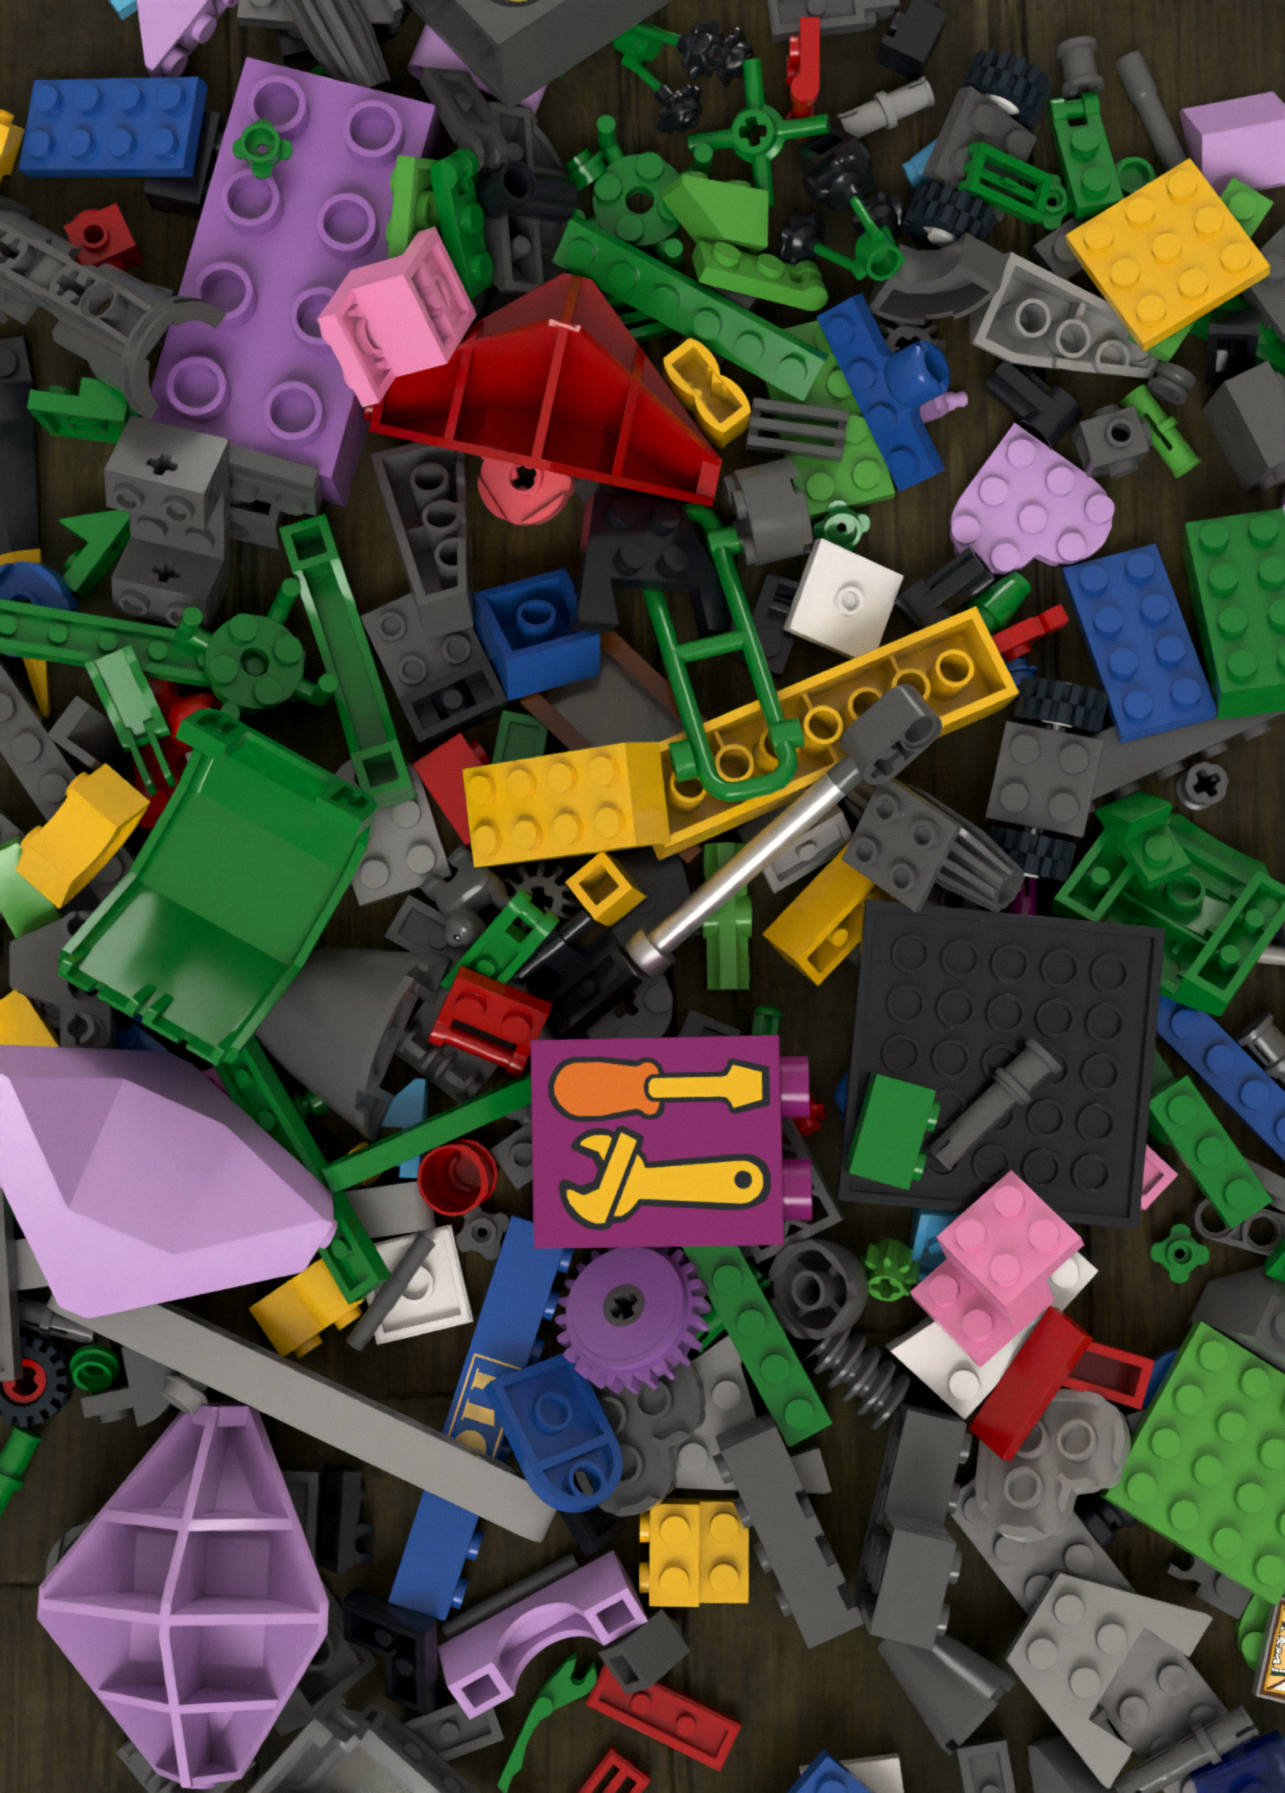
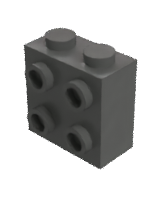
M1266 361L1224 381L1202 409L1244 493L1259 486L1264 493L1285 483V379L1279 372H1274L1269 362Z

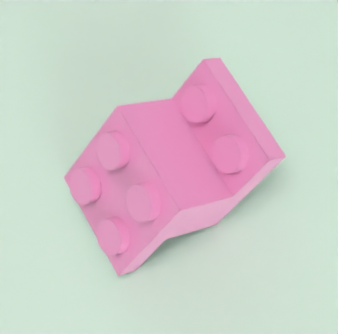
M436 227L419 231L403 255L351 270L317 320L320 324V331L327 345L331 346L343 369L346 384L350 389L354 390L361 406L366 407L380 403L395 377L447 364L477 314Z
M1010 1170L936 1236L946 1256V1260L911 1290L910 1294L945 1333L981 1368L1054 1302L1046 1279L1084 1244L1082 1238Z

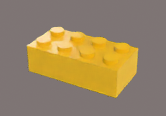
M624 742L462 769L474 868L519 864L671 843L659 742Z

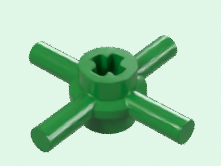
M747 59L742 61L746 108L737 114L730 129L688 135V148L690 154H694L695 148L700 144L709 145L713 151L733 148L740 158L752 163L754 188L769 191V208L775 206L771 161L781 153L786 140L829 134L830 121L828 114L784 120L778 111L765 105L761 59ZM757 124L767 129L766 137H759L760 144L751 140V132H758Z

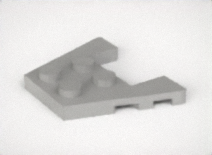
M726 1334L724 1338L690 1360L703 1382L706 1416L703 1425L696 1429L689 1439L674 1447L677 1466L675 1473L677 1478L676 1488L737 1490L734 1481L724 1484L714 1462L713 1456L721 1453L715 1436L756 1418L742 1371V1359L730 1336ZM818 1446L789 1454L806 1493L826 1494L832 1492Z
M1056 1571L1003 1658L1063 1733L1064 1737L1090 1768L1098 1781L1110 1789L1133 1749L1089 1719L1094 1708L1144 1628L1190 1657L1213 1618L1200 1610L1186 1608L1164 1600L1143 1596Z

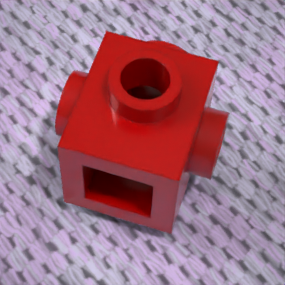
M116 203L99 211L97 209L83 211L76 215L71 223L63 226L70 242L81 248V251L74 259L80 265H93L99 268L101 264H111L127 272V269L144 262Z

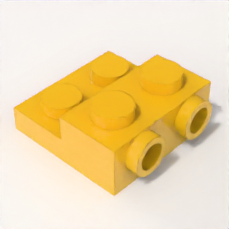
M664 1498L650 1512L640 1514V1542H649V1562H639V1593H649V1606L699 1607V1603H748L749 1527L744 1528L733 1503L735 1499Z

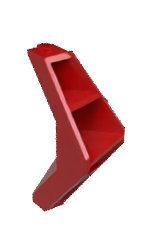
M566 273L560 274L470 325L447 364L395 377L380 403L366 406L364 411V420L370 421V432L710 507L713 506L723 460L711 447L593 280Z

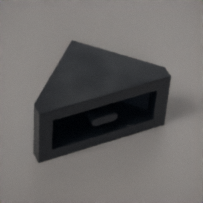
M1213 309L1211 311L1208 327L1205 384L1222 385L1224 381L1255 367L1261 311Z

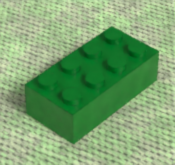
M1283 508L1185 523L1181 553L1210 690L1217 708V720L1285 711V514Z

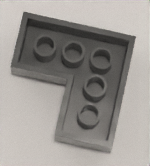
M903 1400L893 1413L852 1588V1595L870 1635L933 1650L936 1635L943 1637L946 1632L950 1605L943 1603L948 1583L956 1584L962 1562V1553L955 1551L957 1544L944 1527L946 1514H954L957 1508L960 1484L954 1483L958 1463L966 1464L972 1434L965 1433L967 1424L954 1412Z

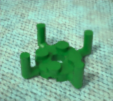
M602 115L597 120V143L599 149L604 154L608 169L594 183L592 198L594 216L587 219V221L642 252L655 251L660 262L679 272L682 268L683 245L675 237L681 228V224L663 202L662 190L686 172H702L707 174L709 179L712 173L713 150L707 144L698 145L694 150L693 166L678 173L670 164L654 152L625 156L616 141L615 119L610 115ZM642 193L652 199L653 206L648 212L637 214L629 210L626 205L627 200L634 194ZM573 210L572 217L578 215L585 219V214L581 210Z
M287 578L283 581L266 617L246 613L238 614L221 625L214 634L199 627L203 615L197 607H188L182 614L176 630L178 638L205 651L203 659L204 671L211 685V690L216 698L223 703L220 711L237 720L241 712L256 714L278 708L285 704L292 695L317 707H323L329 702L338 687V680L332 674L322 675L317 684L302 678L304 667L302 644L299 639L294 637L283 626L301 591V585L296 579ZM246 654L260 656L266 663V672L258 676L246 673L241 667L240 658Z

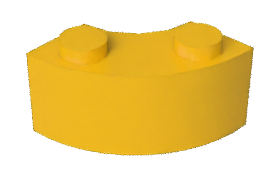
M106 763L90 775L86 772L78 775L65 791L67 798L56 814L44 827L37 826L31 830L20 844L23 852L15 871L58 909H61L107 865L132 834L150 804L149 800Z

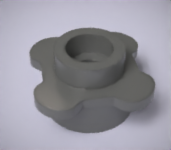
M480 1206L463 1214L465 1223L462 1232L455 1237L457 1248L462 1252L473 1250L482 1253L487 1260L498 1258L501 1251L500 1242L503 1232L507 1231L510 1223L508 1216L501 1212L495 1215L484 1212ZM483 1227L487 1230L485 1237L478 1235L479 1228Z

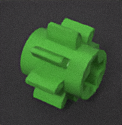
M894 1239L881 1240L876 1245L868 1244L866 1256H860L859 1261L865 1268L869 1283L868 1292L873 1297L883 1301H895L903 1295L910 1296L912 1284H918L921 1269L920 1263L912 1261L913 1249H909L904 1243Z

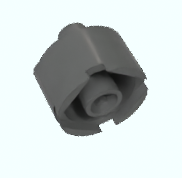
M790 457L732 471V475L723 477L727 502L729 505L733 504L737 518L736 521L731 522V525L734 524L740 549L742 550L746 565L753 564L758 566L812 552L809 544L813 543L807 502L804 491L799 492L797 486L792 487L790 479L799 477V474Z

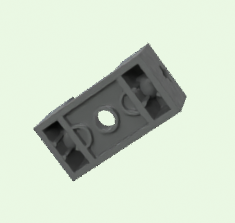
M131 416L104 468L106 507L128 512L130 519L131 537L111 576L113 611L178 627L184 610L188 607H197L203 615L199 627L208 631L231 580L229 439Z

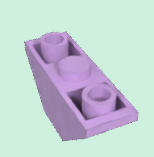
M137 0L144 61L150 77H180L187 66L190 54L199 43L203 44L211 38L216 29L217 20L227 7H234L238 0Z

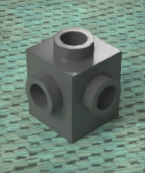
M1116 404L1109 405L1091 413V419L1079 422L1071 437L1082 471L1086 473L1087 478H1094L1109 473L1111 479H1116L1132 474L1139 469L1138 464L1142 462L1150 451L1149 446L1152 444L1150 428L1144 418L1139 419L1135 406L1120 410Z

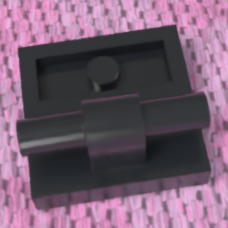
M585 907L580 909L560 928L555 926L512 976L520 985H524L527 982L535 997L552 1003L548 1020L558 1037L562 1040L577 1039L644 982L611 928L594 920Z

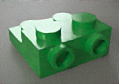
M82 377L79 396H76L74 390L62 386H47L46 391L30 389L27 409L51 436L117 444L130 417L143 418V416L136 413L129 406L123 393L98 378Z

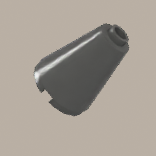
M947 1633L943 1637L936 1635L933 1650L881 1638L883 1641L877 1647L934 1739L949 1756L954 1752L957 1745L960 1746L999 1704L997 1700L1005 1692L1008 1693L1017 1682L1010 1673Z

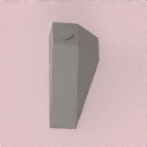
M1013 252L1005 253L1007 260L1000 289L983 306L970 313V344L1010 364L1150 379L1153 378L1154 369L1160 361L1147 351L1143 352L1139 346L1127 339L1130 333L1107 301Z

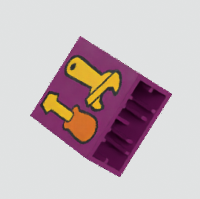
M779 1035L530 1040L534 1249L784 1245L785 1221L812 1220L811 1158L783 1159L782 1118L810 1117L808 1056H781Z

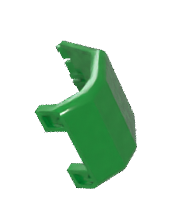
M202 708L181 721L175 738L193 747L178 786L130 870L61 950L58 957L59 968L57 975L88 993L93 989L99 990L100 992L97 994L98 999L131 1018L141 1014L143 1016L142 1024L177 1044L183 1039L188 1041L187 1050L218 1067L223 1062L232 1063L235 1061L303 969L351 884L369 846L373 834L377 802L365 791L228 714L216 709Z

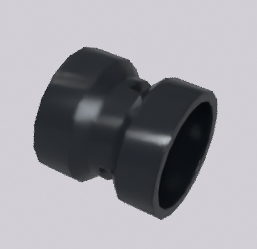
M1101 1489L1093 1501L1082 1500L1073 1508V1511L1105 1550L1116 1541L1117 1530H1121L1123 1527L1132 1528L1139 1520L1099 1496L1102 1491Z

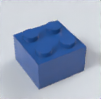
M565 568L473 593L476 635L508 701L600 675V633L570 631V614L575 610L577 595L573 593L574 584Z

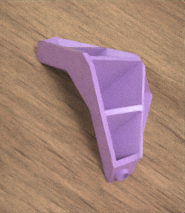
M0 1045V1186L60 1308L90 1319L301 1273L305 1271L318 1248H327L333 1239L337 1229V1221L333 1218V1193L192 1063L166 1051Z
M224 1401L208 1402L207 1405H201L194 1416L181 1411L39 1586L37 1611L39 1622L158 1775L180 1783L181 1788L209 1789L215 1787L217 1782L242 1779L327 1635L329 1600L259 1410L244 1403Z

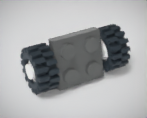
M989 49L987 53L981 50L978 51L977 55L973 56L923 172V175L930 179L932 183L931 185L923 183L920 187L918 186L902 222L903 231L907 235H912L910 239L915 243L922 242L924 249L938 250L952 245L966 232L987 244L995 223L1002 221L1004 212L984 204L983 200L978 197H969V192L963 189L961 193L958 192L959 183L966 181L967 174L962 171L964 163L971 162L972 155L967 154L969 144L986 143L1025 163L1027 162L1037 139L1035 135L1028 131V128L1033 129L1036 127L1053 87L1052 81H1048V74L1046 72H1039L1040 67L1035 63L1031 65L1026 64L1027 58L1020 55L1018 59L1011 57V52L1005 50L999 55L996 49ZM984 162L983 168L1015 182L1019 181L1020 178ZM982 181L979 182V183L982 184V185H985V186H987V187H989V188H991V189H993V190H995V191H997V192H1000V193H1002V194H1004V195H1006V196L1012 198V195H1010V194H1008V193H1006V192H1004V191H1001V190H999V189H997V188H995V187H993V186H991V185H989V184H986V183H984V182H982Z
M1021 678L1013 716L1021 720L1046 725V729L1006 721L986 818L1024 826V831L1027 832L989 826L988 836L1024 871V876L1037 879L1041 877L1066 882L1070 877L1077 844L1042 835L1044 830L1080 838L1084 836L1104 740L1065 733V731L1075 730L1082 733L1101 734L1109 694H1106V692L1045 678Z

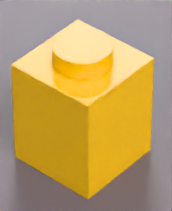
M606 852L597 854L565 882L594 920L609 928L647 897L621 863Z

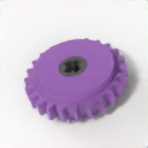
M674 1247L608 1248V1252L602 1255L593 1250L591 1252L593 1260L587 1266L579 1263L576 1266L580 1273L577 1279L566 1280L565 1285L570 1289L569 1296L558 1299V1304L566 1310V1314L555 1317V1322L563 1330H566L557 1336L558 1342L567 1349L563 1354L570 1363H577L574 1369L585 1379L589 1378L600 1389L606 1385L616 1394L621 1393L624 1384L633 1394H639L641 1382L644 1381L655 1390L659 1387L658 1377L664 1374L671 1380H674L676 1378L674 1367L679 1363L685 1366L691 1364L687 1353L691 1348L701 1350L703 1345L696 1339L698 1331H708L710 1326L700 1317V1314L711 1311V1305L702 1297L709 1292V1288L698 1278L696 1274L698 1272L697 1267L693 1262L689 1261L681 1249L676 1251Z

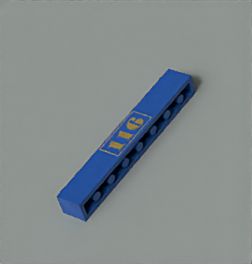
M517 1214L511 1216L442 1432L504 1463H507L511 1446L484 1387L492 1380L539 1362L545 1340L538 1338L537 1333L542 1318L552 1321L561 1293L551 1289L557 1271L567 1273L575 1249H534L533 1219ZM424 1490L388 1603L443 1621L446 1620L450 1607L460 1610L469 1582L468 1579L462 1578L460 1575L466 1558L473 1561L476 1560L484 1535V1531L475 1529L479 1516Z

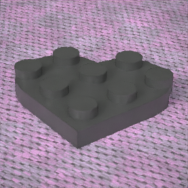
M679 1363L675 1366L676 1378L674 1380H671L665 1374L658 1377L659 1387L655 1390L645 1381L641 1382L639 1394H633L625 1384L621 1393L616 1394L606 1385L600 1389L589 1380L618 1440L623 1458L622 1475L619 1484L614 1492L598 1505L605 1512L613 1513L619 1517L644 1514L659 1505L666 1495L675 1489L677 1466L674 1447L689 1439L694 1431L703 1425L706 1416L703 1382L692 1364L685 1366ZM576 1471L577 1481L584 1494L592 1495L593 1483L585 1473Z

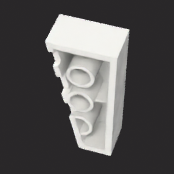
M1076 1252L1046 1279L1054 1298V1302L1049 1306L1057 1307L1063 1311L1098 1272L1080 1253ZM1048 1307L981 1368L969 1358L930 1316L884 1346L965 1420L998 1384Z

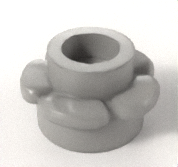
M182 1373L179 1376L168 1374L165 1377L168 1383L162 1390L161 1395L181 1411L194 1416L201 1405L208 1404L207 1396L204 1394L207 1385Z

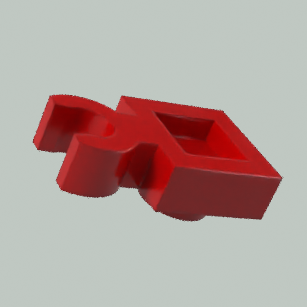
M1059 604L1034 618L1030 617L991 637L1001 657L1005 661L1010 662L1030 654L1033 651L1030 644L1041 637L1060 630L1070 620L1062 605Z

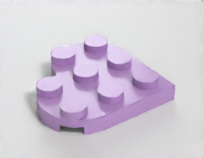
M1014 423L959 498L949 519V536L954 545L953 551L956 556L968 547H972L991 569L992 574L1007 575L1012 571H1021L1034 558L1050 566H1058V564L1073 565L1080 561H1087L1103 546L1112 527V516L1115 508L1113 501L1107 496L1106 491L1092 477L1087 478L1084 471L1054 450H1050L1047 445Z

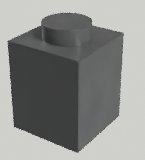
M663 1609L645 1614L648 1622L613 1640L598 1652L626 1695L652 1687L690 1652V1649L682 1639L679 1626L672 1618L665 1614Z

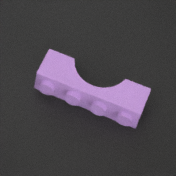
M612 1550L443 1643L437 1649L447 1687L471 1720L514 1696L518 1679L526 1665L536 1654L550 1644L568 1637L584 1636L592 1638L604 1646L648 1622L634 1583Z

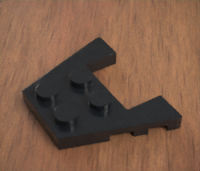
M593 493L585 504L579 553L582 554L580 574L575 578L573 593L577 595L575 610L570 614V631L611 633L619 625L612 587L689 593L699 639L736 630L719 576L679 500Z

